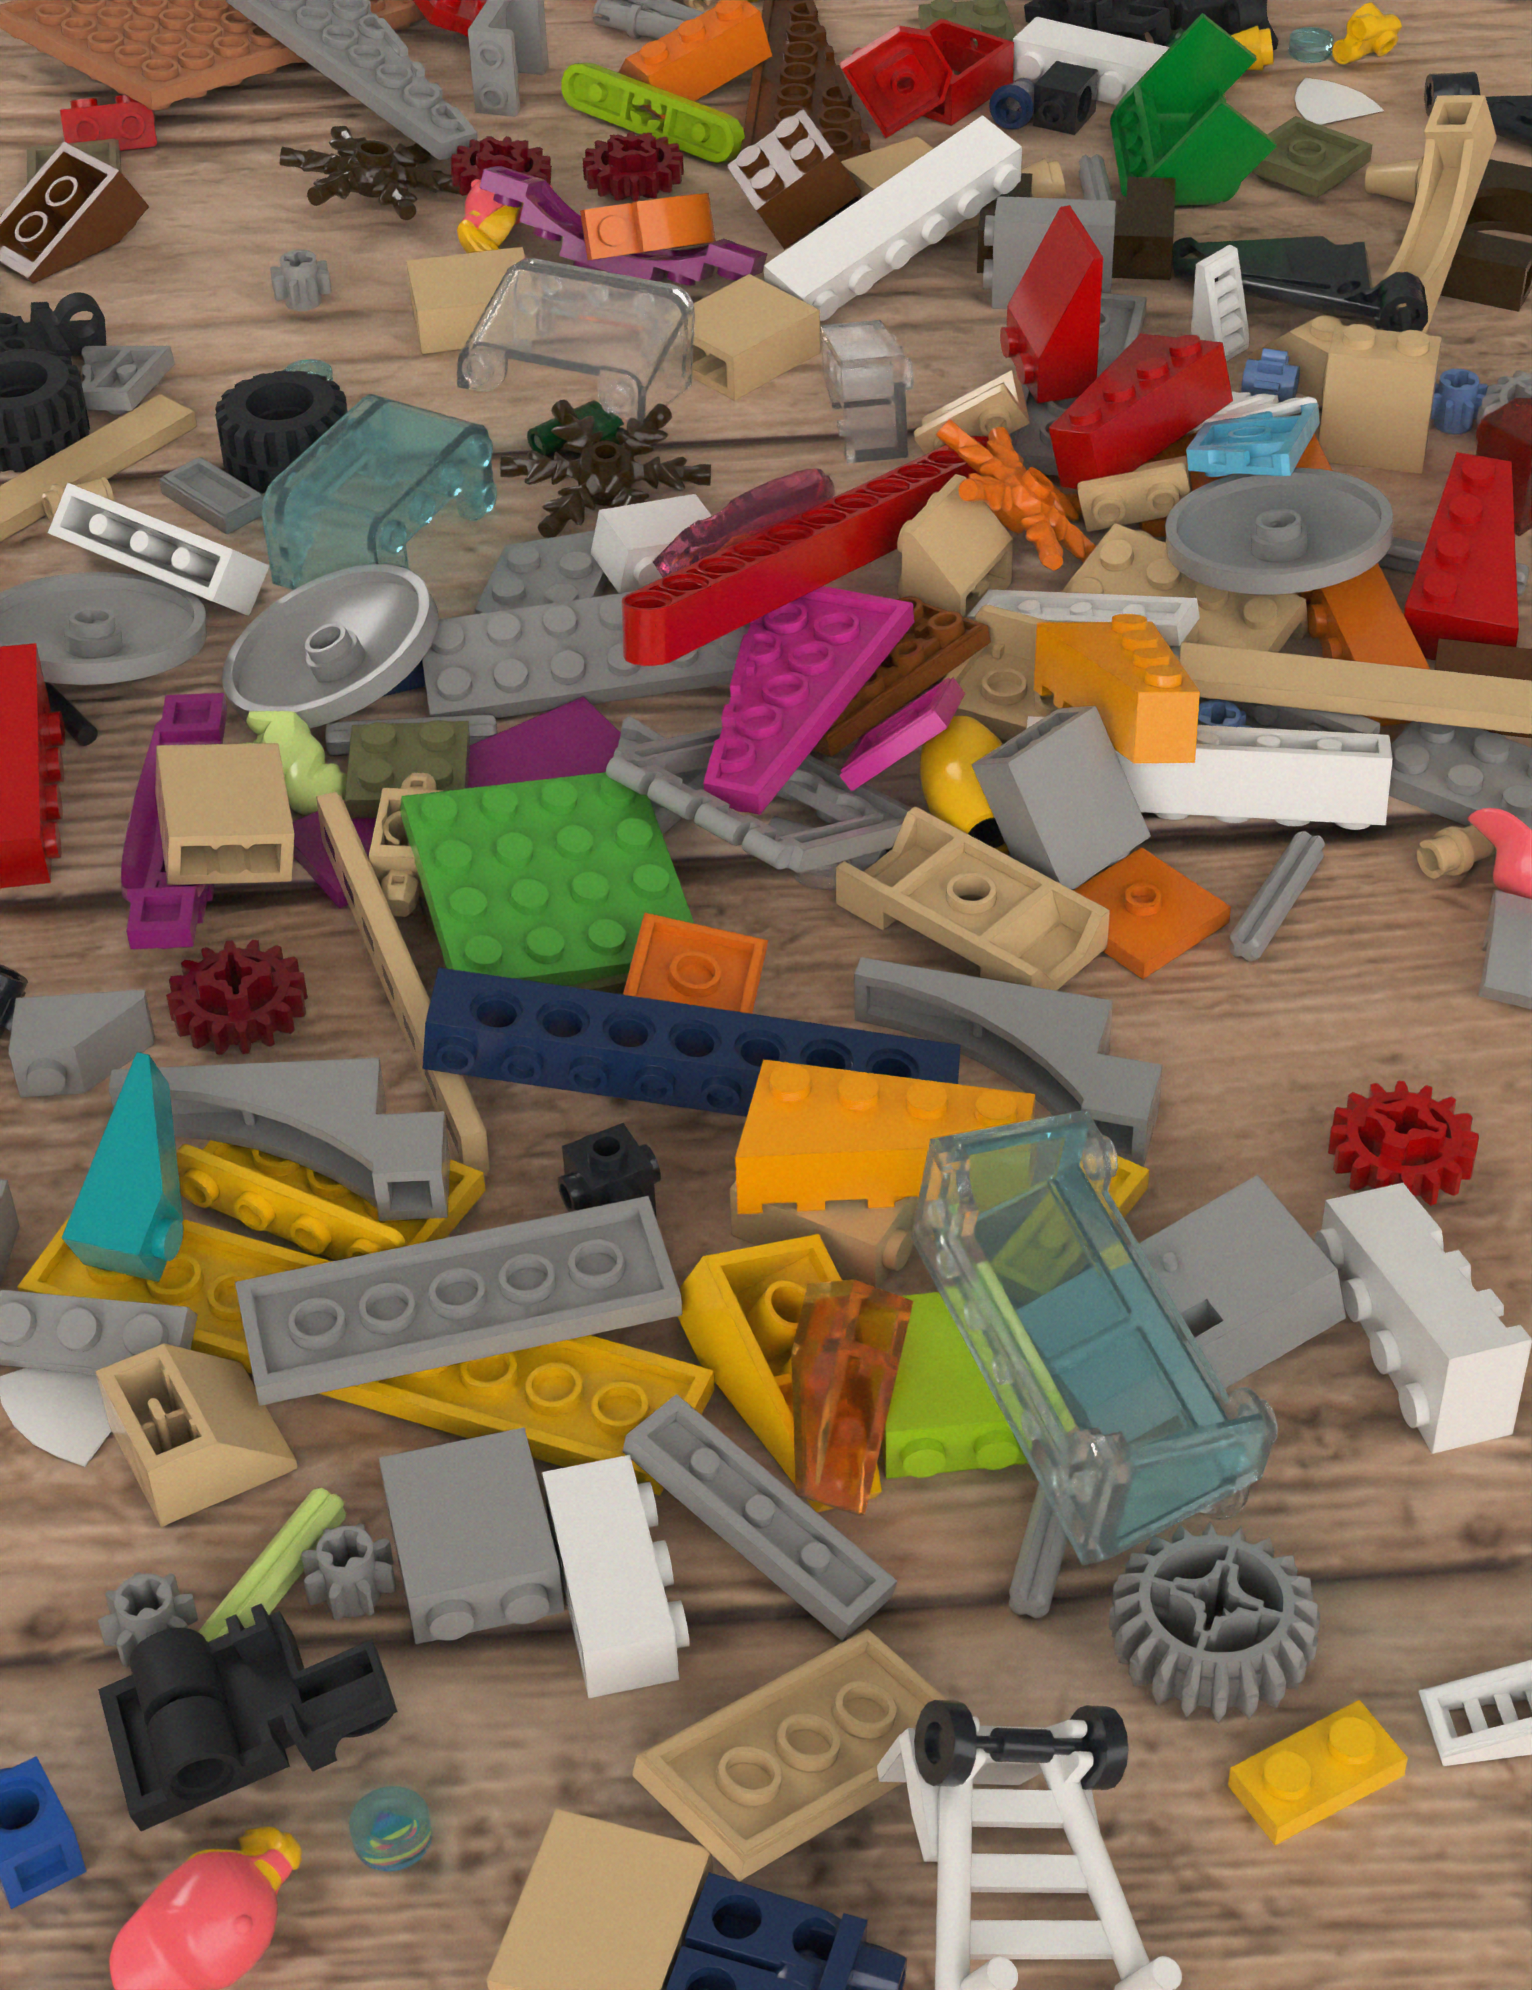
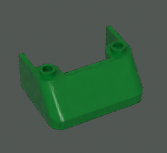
M1203 13L1122 97L1111 115L1110 126L1122 195L1126 198L1128 177L1176 178L1175 206L1216 205L1221 201L1227 202L1237 193L1241 182L1277 147L1275 140L1226 102L1225 92L1257 60L1256 55Z

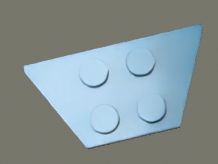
M1318 403L1301 405V415L1273 417L1272 412L1266 411L1239 418L1204 423L1186 449L1188 471L1204 472L1205 476L1221 477L1231 474L1291 476L1320 424Z

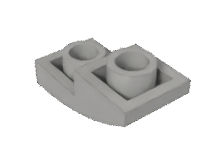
M1495 890L1492 895L1482 949L1486 951L1478 996L1532 1009V899Z

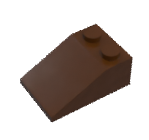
M63 142L0 215V265L34 284L120 242L134 228L139 218L149 208V205L119 170Z

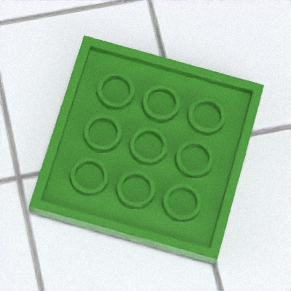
M606 772L401 797V818L415 857V865L447 969L570 986L629 973L644 912L694 923L650 799L647 794L640 795L609 778Z

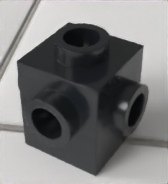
M624 1123L595 1134L587 1135L582 1139L562 1146L565 1175L558 1177L557 1182L561 1198L569 1212L649 1196L657 1220L654 1184L661 1180L657 1159L647 1144L638 1145Z

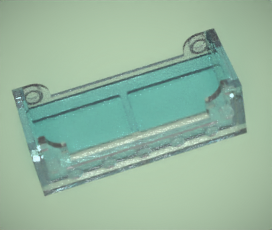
M1087 1109L930 1139L911 1234L913 1244L1082 1566L1111 1559L1262 1479L1272 1445L1275 1443L1278 1434L1277 1421L1272 1407L1266 1400L1260 1399L1249 1387L1237 1388L1231 1392L1229 1397L1108 1192L1111 1178L1117 1173L1118 1161L1116 1150L1110 1138L1105 1135L1102 1136Z

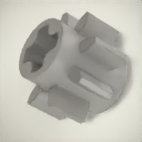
M299 249L286 252L280 257V267L270 268L275 300L285 299L286 306L292 310H312L321 304V294H331L332 292L327 261L321 260L317 262L316 255L309 250Z
M359 1523L357 1526H339L333 1529H324V1535L319 1540L316 1550H305L301 1554L306 1576L303 1581L308 1603L315 1605L326 1601L328 1608L332 1611L333 1619L338 1621L342 1617H358L364 1614L371 1616L375 1614L374 1607L380 1600L381 1592L393 1593L396 1590L393 1566H391L394 1562L389 1539L384 1538L373 1542L362 1523Z
M137 1572L134 1573L133 1577L125 1580L116 1591L108 1590L105 1593L110 1614L102 1617L98 1622L105 1646L117 1645L122 1666L128 1667L130 1665V1656L141 1641L163 1630L173 1628L188 1629L187 1625L193 1624L199 1619L193 1595H180L174 1574L170 1573L163 1578L156 1574H141Z

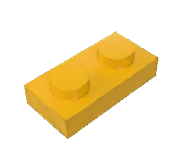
M1357 1700L1232 1766L1229 1772L1228 1787L1271 1842L1277 1845L1404 1776L1408 1757L1364 1704Z

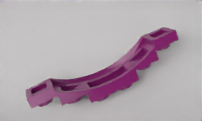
M502 166L483 170L479 188L495 193L493 200L506 206L521 208L523 202L519 222L533 226V234L544 239L561 241L563 236L559 256L574 260L573 268L579 271L600 275L601 270L618 275V283L644 290L646 285L663 281L665 272H668L667 278L669 280L689 286H694L696 281L712 277L715 266L718 267V275L734 281L748 274L755 276L763 272L767 253L724 238L709 243L707 246L688 250H657L588 260L581 216L554 192L546 180Z
M224 693L165 695L162 719L155 724L135 793L122 855V897L131 903L126 929L130 949L194 947L197 924L204 922L206 901L213 900L215 884L167 885L155 795L156 746L223 744L227 717Z

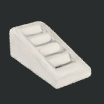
M1232 245L1224 247L1196 264L1191 335L1199 336L1200 340L1223 342L1226 361L1249 347V328L1238 250Z
M1532 1659L1419 1690L1420 1699L1443 1766L1532 1755V1717L1518 1720L1512 1703L1514 1701L1527 1700L1532 1712ZM1496 1704L1503 1725L1488 1729L1481 1706ZM1465 1708L1473 1733L1458 1737L1449 1710Z

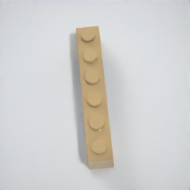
M1485 95L1437 96L1424 130L1426 144L1422 172L1414 208L1405 236L1385 275L1379 282H1372L1374 288L1382 280L1395 272H1409L1419 277L1425 287L1428 306V323L1422 330L1424 333H1427L1497 139ZM1404 303V304H1399L1398 306H1399V307H1405V306H1407V305H1406V303ZM1354 321V324H1363L1376 330H1383L1382 328L1377 329L1376 326Z

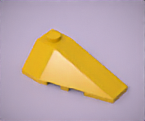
M815 1234L703 1256L679 1288L682 1300V1315L677 1316L700 1364L704 1368L714 1370L715 1383L817 1513L876 1498L882 1492L869 1414L860 1407L856 1384V1377L861 1372L858 1350L850 1349L846 1320L852 1314L849 1294L820 1235Z

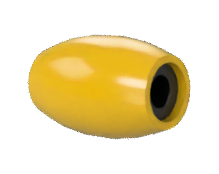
M953 716L945 730L922 744L920 779L931 815L1008 855L1010 853L971 765L1001 746L1002 743L978 720L968 716Z

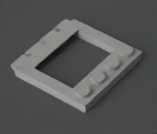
M722 727L616 748L613 758L606 767V775L640 795L647 794L651 801L686 820L694 819L697 826L734 846L742 845V849L745 852L776 869L790 868L797 873L881 850H892L905 816L912 809L866 784H862L851 792L839 776L841 771L808 755L777 793V796L787 800L801 801L817 809L816 815L820 819L832 824L780 836L777 834V829L751 815L743 816L729 808L730 804L702 789H692L682 783V778L674 775L708 767L714 741L719 739Z

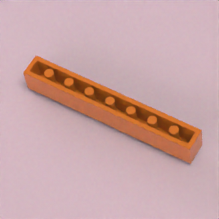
M1314 434L1296 468L1333 471ZM1378 563L1362 574L1339 584L1296 593L1299 597L1306 599L1308 630L1312 638L1319 639L1323 658L1430 669ZM1364 716L1381 723L1380 726L1411 723V721Z

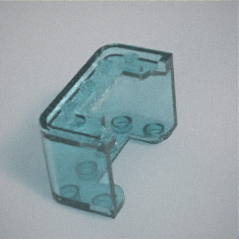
M368 394L363 397L281 472L267 488L262 504V519L273 584L295 590L314 579L335 571L370 564L396 565L410 570L406 543L424 525H427L452 498L456 499L458 513L463 519L470 521L481 519L492 510L497 498V487L493 481L491 461L493 443L489 438L486 427L478 423L375 394Z

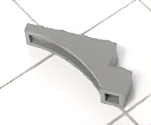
M864 957L860 958L854 973L855 1021L899 1030L926 1040L961 1045L960 1054L974 1059L1000 1074L1024 1092L1035 1094V1100L1042 1104L1078 1141V1155H1081L1089 1144H1093L1144 1167L1159 1112L1163 1065L1107 1055L1110 1048L1113 1000Z
M380 1057L158 1067L170 1087L175 1137L212 1140L252 1148L296 1162L333 1179L377 1208L379 1221L448 1218L450 1154L444 1111L386 1114V1098ZM129 1069L111 1070L109 1093L113 1109Z

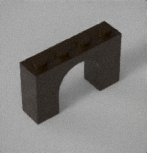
M1489 159L1440 296L1519 312L1532 289V243L1489 235L1478 231L1501 230L1532 236V167Z
M1021 173V181L1009 193L1001 194L1000 196L1032 198L1033 173ZM1128 177L1126 205L1120 213L1115 215L1112 278L1171 280L1176 178ZM997 198L984 206L980 211L977 273L984 272L985 259H993V246H984L986 215L995 216Z

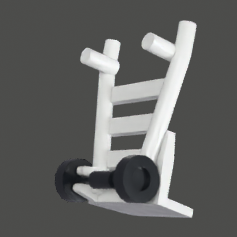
M933 1700L928 1702L920 1712L916 1728H907L902 1732L878 1763L879 1782H907L912 1817L924 1862H938L935 1990H1012L1018 1982V1972L1015 1965L1009 1959H1113L1121 1979L1115 1985L1114 1990H1175L1180 1985L1182 1973L1178 1964L1173 1959L1161 1956L1151 1962L1149 1961L1099 1829L1092 1790L1115 1788L1123 1777L1128 1760L1127 1731L1123 1719L1115 1709L1108 1706L1086 1705L1078 1708L1070 1720L1046 1728L980 1726L978 1717L972 1716V1713L964 1703L956 1700ZM1043 1773L1049 1790L973 1789V1784L1020 1785ZM972 1827L1064 1828L1074 1855L972 1853ZM971 1892L1088 1893L1099 1921L971 1920ZM970 1960H989L970 1973Z

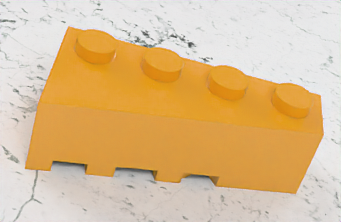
M1118 614L1112 617V622L1037 623L1034 691L1041 696L1054 693L1053 705L1057 708L1096 706L1114 749L1132 763H1195L1200 691L1153 622H1147V618L1141 615Z
M763 1059L735 1156L738 1215L763 1213L762 1204L796 1202L797 1212L825 1210V1201L867 1199L868 1208L895 1207V1202L905 1197L928 1196L932 1205L1023 1201L1033 1152L1035 1094Z

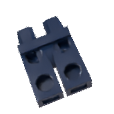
M709 1872L685 1936V1946H682L666 1990H903L906 1978L907 1957L882 1946L866 1942L867 1919L843 1913L842 1919L822 1908Z

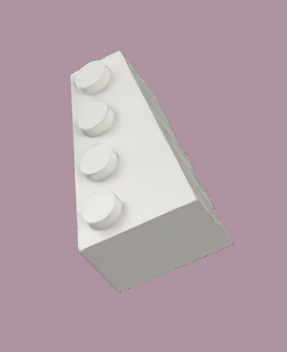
M1404 1183L1325 1200L1322 1229L1315 1233V1243L1337 1268L1345 1310L1353 1322L1360 1321L1370 1339L1371 1355L1378 1371L1381 1374L1388 1373L1399 1393V1404L1406 1423L1411 1428L1418 1427L1432 1454L1512 1435L1532 1338L1521 1325L1505 1327L1498 1318L1504 1316V1304L1491 1289L1478 1292L1474 1289L1471 1282V1264L1459 1250L1448 1253L1443 1251L1442 1229Z

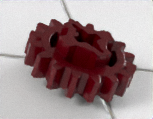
M628 132L627 137L613 134L610 135V139L607 142L597 140L595 141V149L587 148L585 150V158H582L584 180L587 181V188L589 190L598 189V196L600 197L611 193L615 201L631 197L633 202H637L640 196L655 199L659 191L672 192V184H681V175H684L683 152H679V145L677 143L668 144V137L665 136L656 139L649 132L639 136H635L634 132Z
M486 136L480 142L471 139L469 140V147L459 145L457 147V154H452L451 156L452 186L459 187L460 195H468L472 189L471 182L475 179L481 180L484 169L502 166L544 179L551 185L550 156H543V149L541 147L529 149V141L526 140L512 142L511 137L508 136L503 141L496 140L492 136Z
M252 939L245 949L236 948L233 940L225 942L224 950L219 951V953H215L208 947L202 948V961L197 963L191 960H184L181 962L183 975L170 976L169 985L171 993L166 994L171 1021L175 1022L176 1032L179 1037L191 1036L192 1045L196 1049L205 1046L209 1042H213L217 1055H223L230 1045H239L242 1054H249L251 1043L260 1040L268 1047L275 1045L274 1032L280 1031L292 1034L295 1031L293 1018L305 1017L306 1015L304 1000L308 999L304 972L299 971L298 960L295 956L283 959L282 947L278 945L269 948L266 952L260 951L259 940Z

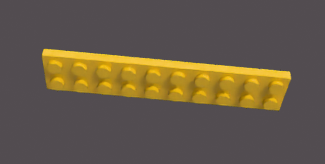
M69 1215L17 1288L20 1292L189 1307L198 1314L191 1350L241 1362L246 1372L253 1374L235 1282L333 1261L183 1219V1239L180 1249L173 1260L167 1261L160 1281L156 1282L84 1265L62 1239L70 1218ZM587 1335L318 1394L469 1439L524 1427L532 1458L562 1467H570L626 1456L622 1452L626 1434L676 1394L702 1415L715 1390L714 1370ZM631 1460L637 1484L650 1482L653 1493L661 1495L664 1487Z

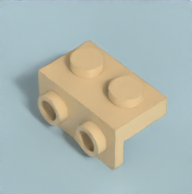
M1012 370L921 418L922 426L914 431V438L925 454L947 445L935 434L948 418L954 421L969 436H988L989 432L996 427L1006 428L1009 434L1030 424L1021 382Z
M1187 456L1145 463L1133 472L1082 481L1077 485L1087 532L1111 528L1114 523L1127 525L1168 517L1175 504L1192 492Z

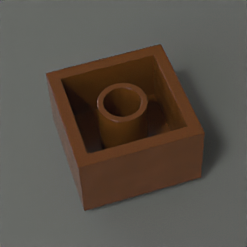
M804 109L794 116L782 120L775 130L755 145L743 149L737 158L727 165L749 201L783 249H786L861 193V190Z

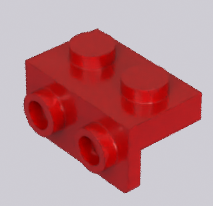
M127 95L115 96L116 104L98 106L97 98L70 101L71 109L60 110L64 141L66 143L118 139L120 151L155 147L157 145L154 123L156 122L155 111L148 109L144 104Z

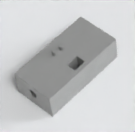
M1259 1175L1254 1176L1014 1315L1029 1363L1076 1428L1085 1431L1091 1439L1090 1447L1101 1462L1346 1318L1337 1268Z

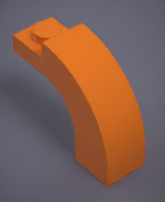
M709 193L651 199L580 211L588 260L698 246L716 241Z

